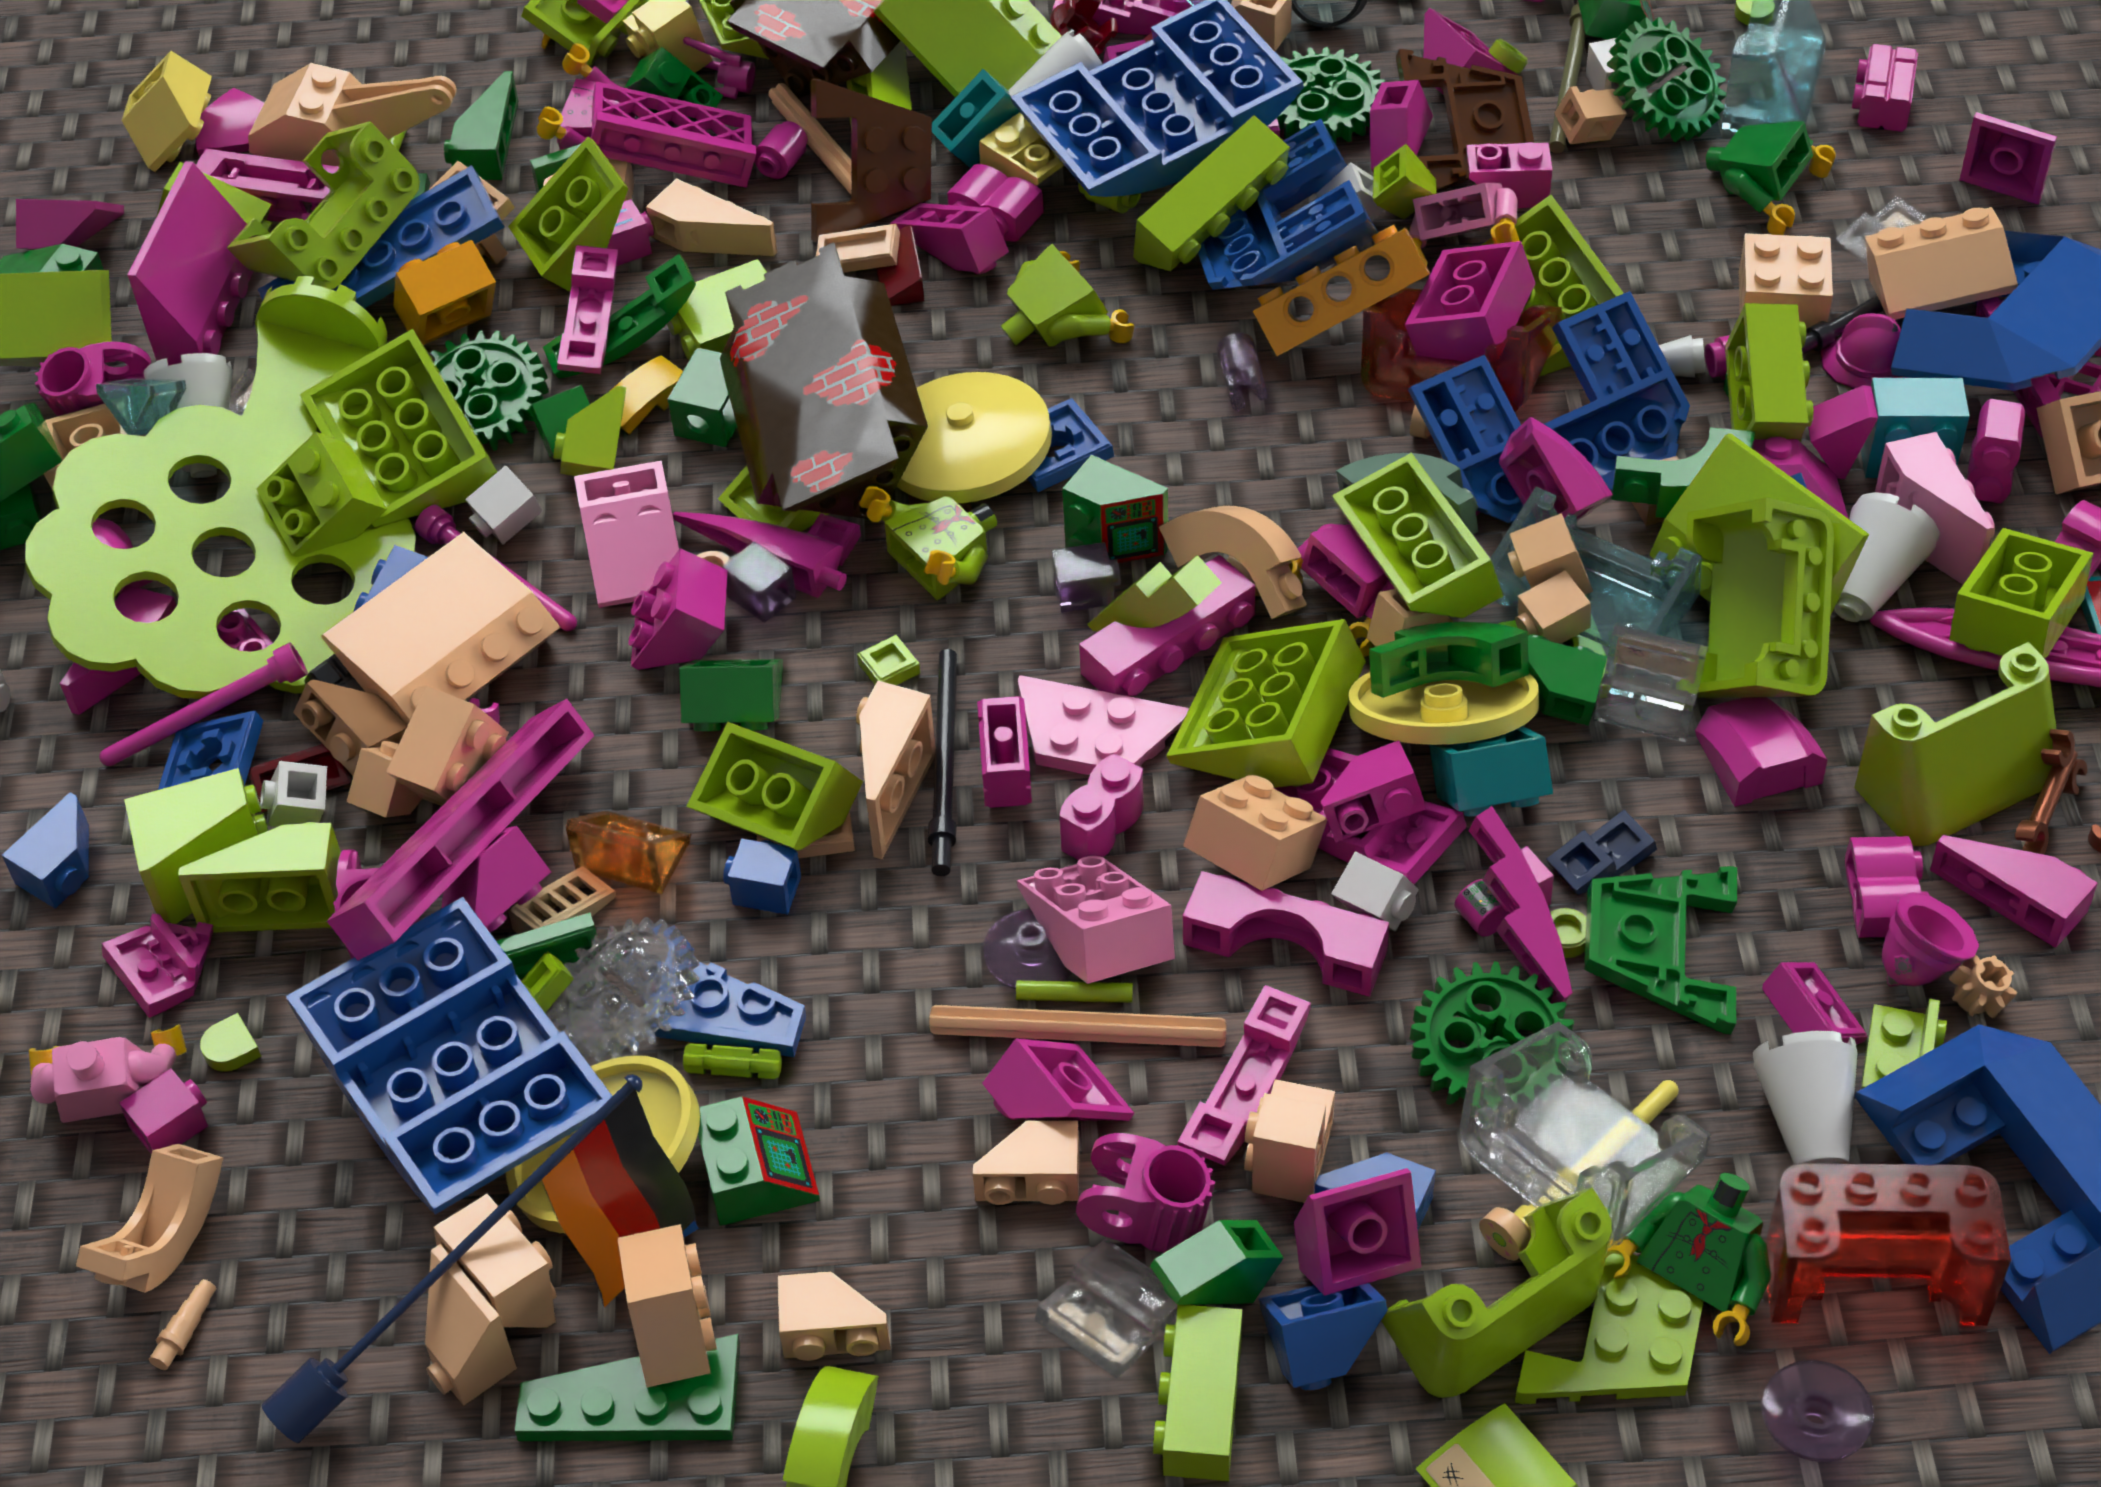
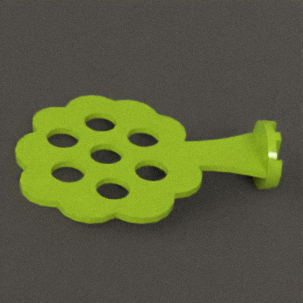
M297 276L294 284L284 285L273 291L272 286L268 289L256 315L257 366L252 391L242 416L217 406L199 404L178 408L160 418L146 436L118 433L92 438L72 449L56 470L53 485V497L57 509L37 522L27 538L25 566L35 589L50 600L47 617L48 628L53 644L68 660L92 670L114 672L137 667L138 671L156 688L181 698L201 699L267 665V659L274 656L273 651L289 642L294 645L309 673V671L334 654L321 636L354 612L356 602L362 592H370L373 586L371 584L372 575L380 559L387 560L394 545L415 552L416 535L410 520L406 518L378 527H374L371 524L355 539L299 557L291 554L276 524L270 518L268 510L256 490L315 432H320L300 393L387 344V330L383 319L380 316L377 323L362 306L356 303L355 291L339 284L337 291L314 285V277ZM195 463L210 464L221 469L228 476L230 488L223 497L214 502L204 504L189 503L178 498L171 491L169 479L176 470L185 465ZM120 507L134 508L145 513L153 521L155 531L147 542L138 547L129 549L112 548L103 544L94 535L92 530L93 523L99 515L110 509ZM219 535L234 536L245 541L252 548L255 560L249 569L239 575L217 577L203 572L195 564L192 557L193 551L199 543L210 537ZM318 562L332 563L343 568L351 576L354 588L346 598L337 603L327 605L314 604L298 595L293 588L292 579L298 570L309 564ZM144 579L155 580L169 586L176 593L178 605L169 616L160 621L150 623L135 622L124 617L116 609L114 603L115 596L121 588L131 582ZM243 608L259 609L270 614L277 621L280 634L273 644L262 650L252 652L239 651L226 645L220 639L217 625L225 615L234 610ZM306 676L293 683L285 681L280 684L276 680L269 685L277 690L294 694L302 693L306 686L304 682Z

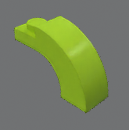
M830 1366L820 1370L806 1395L795 1426L782 1480L787 1482L786 1487H846L857 1444L863 1433L869 1430L879 1376Z

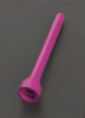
M431 505L425 508L415 523L416 533L431 544H447L461 534L456 530L453 517L438 505ZM497 560L534 593L561 629L572 631L576 628L577 619L573 614Z
M291 642L273 651L274 656L267 659V665L103 749L99 755L101 763L105 766L115 765L276 680L280 684L285 681L293 683L308 675L300 654Z

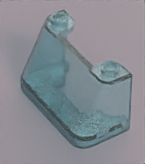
M1753 0L1747 32L1738 37L1732 54L1721 130L1737 132L1739 128L1747 125L1805 121L1806 125L1826 45V37L1810 0Z
M1535 487L1490 558L1504 595L1495 601L1503 606L1512 605L1518 608V595L1531 589L1526 576L1517 577L1511 566L1507 553L1514 551L1515 548L1510 533L1558 515V512L1553 507L1556 501L1555 494ZM1568 513L1564 520L1593 589V592L1585 595L1591 603V628L1579 635L1607 646L1615 652L1621 631L1663 641L1691 610L1700 594L1702 556L1680 547L1672 560H1667L1668 554L1661 551L1658 552L1654 560H1651L1577 529V516Z

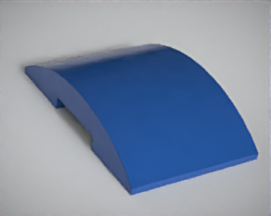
M1204 0L1152 26V40L1090 71L1082 62H1079L1011 96V101L1090 196H1126L1144 193L1181 181L1253 115L1266 126L1270 125L1304 88L1303 81L1227 0Z
M463 897L411 925L396 942L358 961L354 957L286 996L290 1007L313 1046L367 1130L405 1182L435 1215L577 1131L612 1097V1094L566 1033L557 1030L515 974L512 961Z

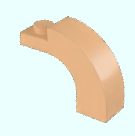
M1218 506L1181 515L1159 527L1178 568L1186 565L1197 555L1202 560H1205L1217 552L1228 554L1241 562L1250 573L1271 619L1294 613L1307 606L1302 595V585L1297 576L1291 572L1288 565L1302 556L1285 531L1263 514L1244 507Z
M181 1144L152 1150L145 1186L132 1216L115 1235L80 1246L76 1267L95 1272L94 1278L100 1282L122 1285L144 1293L159 1286L182 1262L204 1224L216 1191L223 1157Z

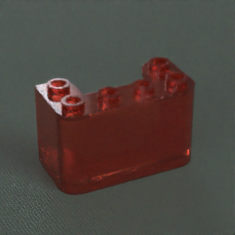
M1803 1163L1786 1169L1780 1179L1765 1240L1771 1269V1280L1767 1287L1771 1323H1798L1801 1308L1805 1301L1810 1298L1811 1300L1823 1299L1825 1292L1824 1277L1927 1278L1930 1301L1941 1302L1943 1298L1952 1303L1960 1313V1325L1988 1326L2011 1262L2000 1188L1996 1179L1988 1171L1970 1165Z

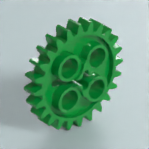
M1647 17L1639 24L1636 21L1632 23L1614 40L1616 44L1609 49V53L1613 57L1607 62V66L1615 71L1608 77V80L1619 84V87L1613 94L1615 96H1624L1626 101L1621 108L1623 110L1632 108L1635 111L1632 118L1634 122L1641 118L1645 120V131L1649 132L1653 127H1656L1661 139L1670 133L1674 142H1677L1682 137L1690 141L1696 135L1700 137L1720 119L1719 114L1726 107L1721 101L1727 97V92L1719 87L1726 82V79L1715 74V71L1721 67L1720 63H1711L1708 59L1713 51L1711 49L1702 51L1700 48L1702 39L1698 37L1692 41L1689 38L1688 27L1678 32L1674 20L1665 26L1661 17H1658L1653 22ZM1682 66L1688 68L1679 76L1671 78L1652 93L1647 91L1655 83L1663 81Z
M1310 47L1305 56H1302L1297 51H1292V60L1280 57L1303 81L1304 86L1292 103L1277 117L1279 129H1284L1285 139L1319 119L1323 121L1335 145L1337 137H1342L1346 141L1351 142L1352 132L1361 136L1365 135L1366 126L1370 127L1371 106L1381 83L1386 82L1380 79L1381 71L1379 69L1371 70V61L1359 64V54L1356 53L1346 58L1344 57V49H1340L1333 55L1330 54L1328 47H1324L1321 54H1316Z
M479 330L475 340L470 341L464 333L461 335V344L457 346L449 340L445 341L447 348L445 353L436 350L431 351L436 367L482 446L489 443L492 450L496 451L499 439L503 438L506 442L512 444L514 443L512 432L515 430L523 434L528 432L524 422L526 420L534 421L529 411L530 405L543 400V395L549 393V388L545 381L548 379L538 353L531 351L528 342L525 341L519 344L514 334L503 340L498 330L493 333L490 339H486L483 331Z
M1494 961L1490 973H1483L1480 965L1477 962H1473L1470 976H1466L1458 967L1453 968L1451 983L1439 976L1436 978L1435 992L1425 990L1421 1001L1422 1006L1415 1007L1413 1015L1415 1024L1411 1025L1409 1039L1415 1041L1412 1046L1411 1057L1423 1059L1420 1061L1418 1074L1419 1076L1434 1074L1430 1085L1432 1092L1439 1091L1444 1087L1449 1090L1446 1104L1451 1105L1459 1097L1465 1099V1113L1467 1114L1472 1112L1476 1104H1481L1484 1106L1486 1118H1491L1495 1106H1502L1504 1113L1509 1118L1512 1117L1515 1103L1518 1102L1527 1112H1531L1535 1102L1534 1095L1540 1100L1548 1102L1552 1092L1551 1086L1560 1089L1565 1078L1563 1072L1570 1071L1573 1057L1569 1054L1574 1052L1576 1039L1569 1036L1572 1033L1574 1021L1571 1019H1561L1564 1017L1567 1005L1565 1002L1550 1003L1554 993L1552 986L1541 991L1536 989L1538 975L1533 974L1525 982L1520 980L1519 966L1515 965L1508 975L1501 974L1498 962ZM1486 1004L1494 1010L1484 1012L1477 1009L1474 1005ZM1529 1030L1538 1037L1526 1038L1517 1031ZM1459 1040L1468 1047L1455 1048L1448 1044L1447 1041ZM1501 1066L1508 1069L1511 1074L1499 1075L1490 1068Z

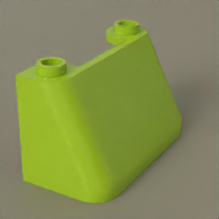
M1767 497L1688 512L1686 537L1690 552L1701 561L1713 563L1708 652H1701L1695 680L1678 678V695L1692 698L1802 697L1816 695L1821 692L1826 684L1828 673L1834 530L1829 517L1818 509Z
M2029 642L2008 651L2000 660L1998 667L1999 676L2008 689L1940 721L1934 722L1925 711L1917 706L1902 703L1892 705L1871 715L1854 788L1898 837L1909 836L1913 846H1927L1937 842L1943 835L1950 836L2041 792L2052 765L2043 763L2041 751L2043 748H2053V741L2049 733L2051 729H2056L2048 663Z
M1593 1187L1544 1203L1523 1217L1528 1226H1531V1238L1528 1246L1517 1255L1531 1275V1278L1487 1308L1477 1293L1463 1284L1445 1286L1426 1298L1410 1303L1404 1299L1388 1308L1381 1322L1419 1383L1429 1394L1438 1398H1449L1466 1392L1588 1308L1596 1300L1612 1233V1222L1607 1209Z

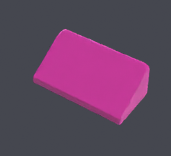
M1781 962L1763 983L1762 989L1793 1033L1835 1031L1841 1033L1842 1042L1847 1043L1849 1038L1852 1037L1855 1039L1856 1045L1868 1038L1862 1026L1816 963Z

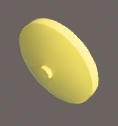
M989 372L953 374L917 387L928 428L897 487L907 494L922 500L932 502L945 496L951 497L956 503L984 500L1014 488L1036 471L1049 451L1052 440V428L1044 400L1026 383L1006 375Z
M1369 672L1355 681L1349 690L1350 717L1359 728L1380 738L1392 741L1399 740L1400 742L1411 744H1459L1497 737L1524 726L1534 718L1539 709L1538 683L1530 673L1528 676L1496 687H1490L1473 681L1444 680L1422 684L1382 698L1371 693V676Z
M648 1056L618 1057L590 1066L612 1096L627 1083L624 1078L625 1076L634 1074L640 1077L643 1086L640 1093L637 1092L653 1136L679 1173L693 1150L700 1125V1110L697 1098L680 1072L669 1063ZM575 1132L506 1172V1181L510 1194ZM540 1181L517 1205L539 1227L552 1232L565 1233L557 1221L542 1181Z

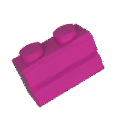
M1873 44L1869 48L1868 59H1859L1855 83L1863 85H1855L1851 107L1852 109H1859L1857 121L1859 126L1877 129L1883 126L1885 130L1900 132L1906 129L1912 103L1918 59L1916 49L1897 47L1896 50H1893L1892 46Z
M1016 696L989 698L978 701L985 806L994 808L1032 803L1024 698Z

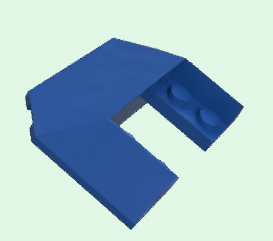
M1321 119L1284 140L1290 147L1287 160L1288 170L1276 184L1271 185L1268 183L1259 191L1257 200L1247 210L1242 211L1239 209L1230 217L1228 226L1217 237L1210 235L1201 243L1198 255L1212 290L1296 281L1295 278L1316 266L1321 271L1335 263L1333 257L1355 245L1359 249L1373 241L1371 236L1377 234L1378 231L1365 211L1350 180L1282 219L1280 216L1282 212L1320 191L1347 166Z
M2005 231L2018 282L2016 289L2010 294L1999 296L2007 298L1988 318L1906 309L1891 366L1892 375L1910 378H1963L1964 385L2010 391L2031 387V378L2042 377L2050 373H2055L2057 379L2076 375L2101 347V249L2065 236Z
M1628 291L1564 319L1552 327L1590 403L1548 421L1544 425L1551 428L1575 447L1599 473L1610 491L1613 486L1617 456L1654 460L1676 456L1679 446L1677 444L1682 424L1686 421L1690 404L1632 293ZM1485 354L1411 386L1408 391L1444 460L1461 469L1463 488L1468 489L1475 497L1478 505L1477 511L1520 528L1534 524L1499 464L1500 456L1510 435L1521 424Z
M1978 1024L1856 1092L1855 1099L1917 1180L2000 1134L2063 1215L1987 1259L1983 1267L2049 1354L2101 1324V1105L2051 1042Z

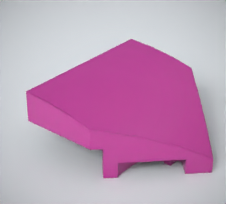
M232 88L205 108L200 117L204 124L196 137V149L199 157H201L205 149L235 153L249 151L248 135L264 102L243 91Z
M152 913L150 918L151 926L141 927L102 943V956L150 1018L194 995L213 935V924L198 922L196 928L166 923L161 915Z

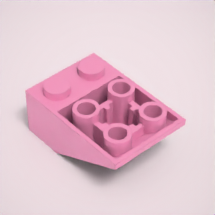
M1937 432L1886 443L1875 492L1900 497L1897 505L1910 511L1913 505H1916L1934 520L1940 535L1934 551L1925 560L1963 585L1988 550L1990 540L1994 537L1995 526L1992 516L1982 509L1975 497L1972 483L1964 479L1956 465V459L1952 450L1944 446Z
M662 460L574 476L599 608L634 602L642 590L647 592L651 587L659 566L664 561L669 563L679 550Z
M1088 856L1079 859L1075 865L1060 869L1043 868L1037 870L1034 876L1017 880L1018 889L1064 966L1087 984L1175 959L1171 904L1105 858Z

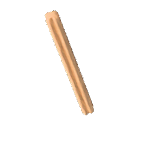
M948 1005L932 1006L929 1017L930 1031L938 1035L1222 1047L1226 1042V1021L1218 1017Z

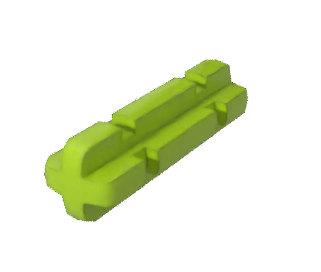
M690 1043L684 1049L683 1067L687 1073L705 1074L706 1069H710L711 1075L752 1077L753 1073H758V1078L776 1079L781 1072L782 1057L781 1052L776 1049L760 1048L759 1053H753L754 1048L713 1045L712 1050H707V1044Z

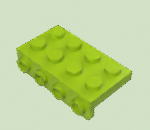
M530 0L524 7L521 17L568 51H570L575 43L584 45L590 53L587 64L591 66L601 55L605 58L610 55L617 45L618 36L621 33L628 35L623 20L650 0H629L607 24L578 4V0Z

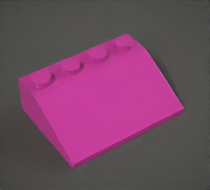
M189 161L184 162L127 274L156 361L167 358L168 366L182 363L181 355L209 353L217 355L219 353L221 339L226 328L230 327L233 323L235 309L240 299L246 296L248 282L254 272L245 267L227 249L247 223L193 162Z

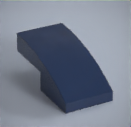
M1623 810L1592 835H1589L1585 830L1581 831L1546 858V860L1577 895L1588 892L1592 879L1619 876L1655 852L1657 846L1655 840Z

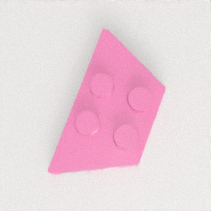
M1022 675L1018 678L1019 696L1024 698L1026 726L1031 737L1036 765L1090 775L1099 762L1113 754H1117L1141 767L1146 760L1154 758L1165 748V740L1181 727L1189 710L1186 707Z

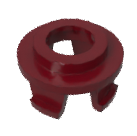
M1065 0V3L1059 4L1050 16L1051 25L1061 36L1069 31L1067 26L1077 32L1074 36L1080 33L1093 48L1097 56L1104 51L1105 44L1110 38H1115L1118 33V23L1115 18H1110L1101 26H1098L1092 18L1100 6L1101 0Z

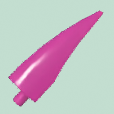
M674 512L672 514L673 520L729 548L762 568L780 583L816 598L820 597L827 586L840 591L846 583V574L837 571L844 547L837 543L786 527L744 518L688 512Z

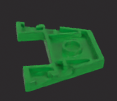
M1723 866L1719 867L1716 873L1692 874V869L1682 870L1680 876L1653 878L1652 873L1592 879L1587 893L1584 970L1723 1034L1731 1035L1736 1025L1737 987L1689 979L1685 976L1686 905L1732 913L1737 904V867Z

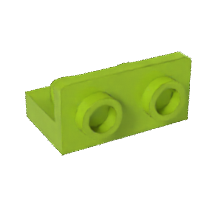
M1929 999L1925 1014L1874 1004L1860 1090L1944 1043L1947 1020L1938 1019L1939 1000Z

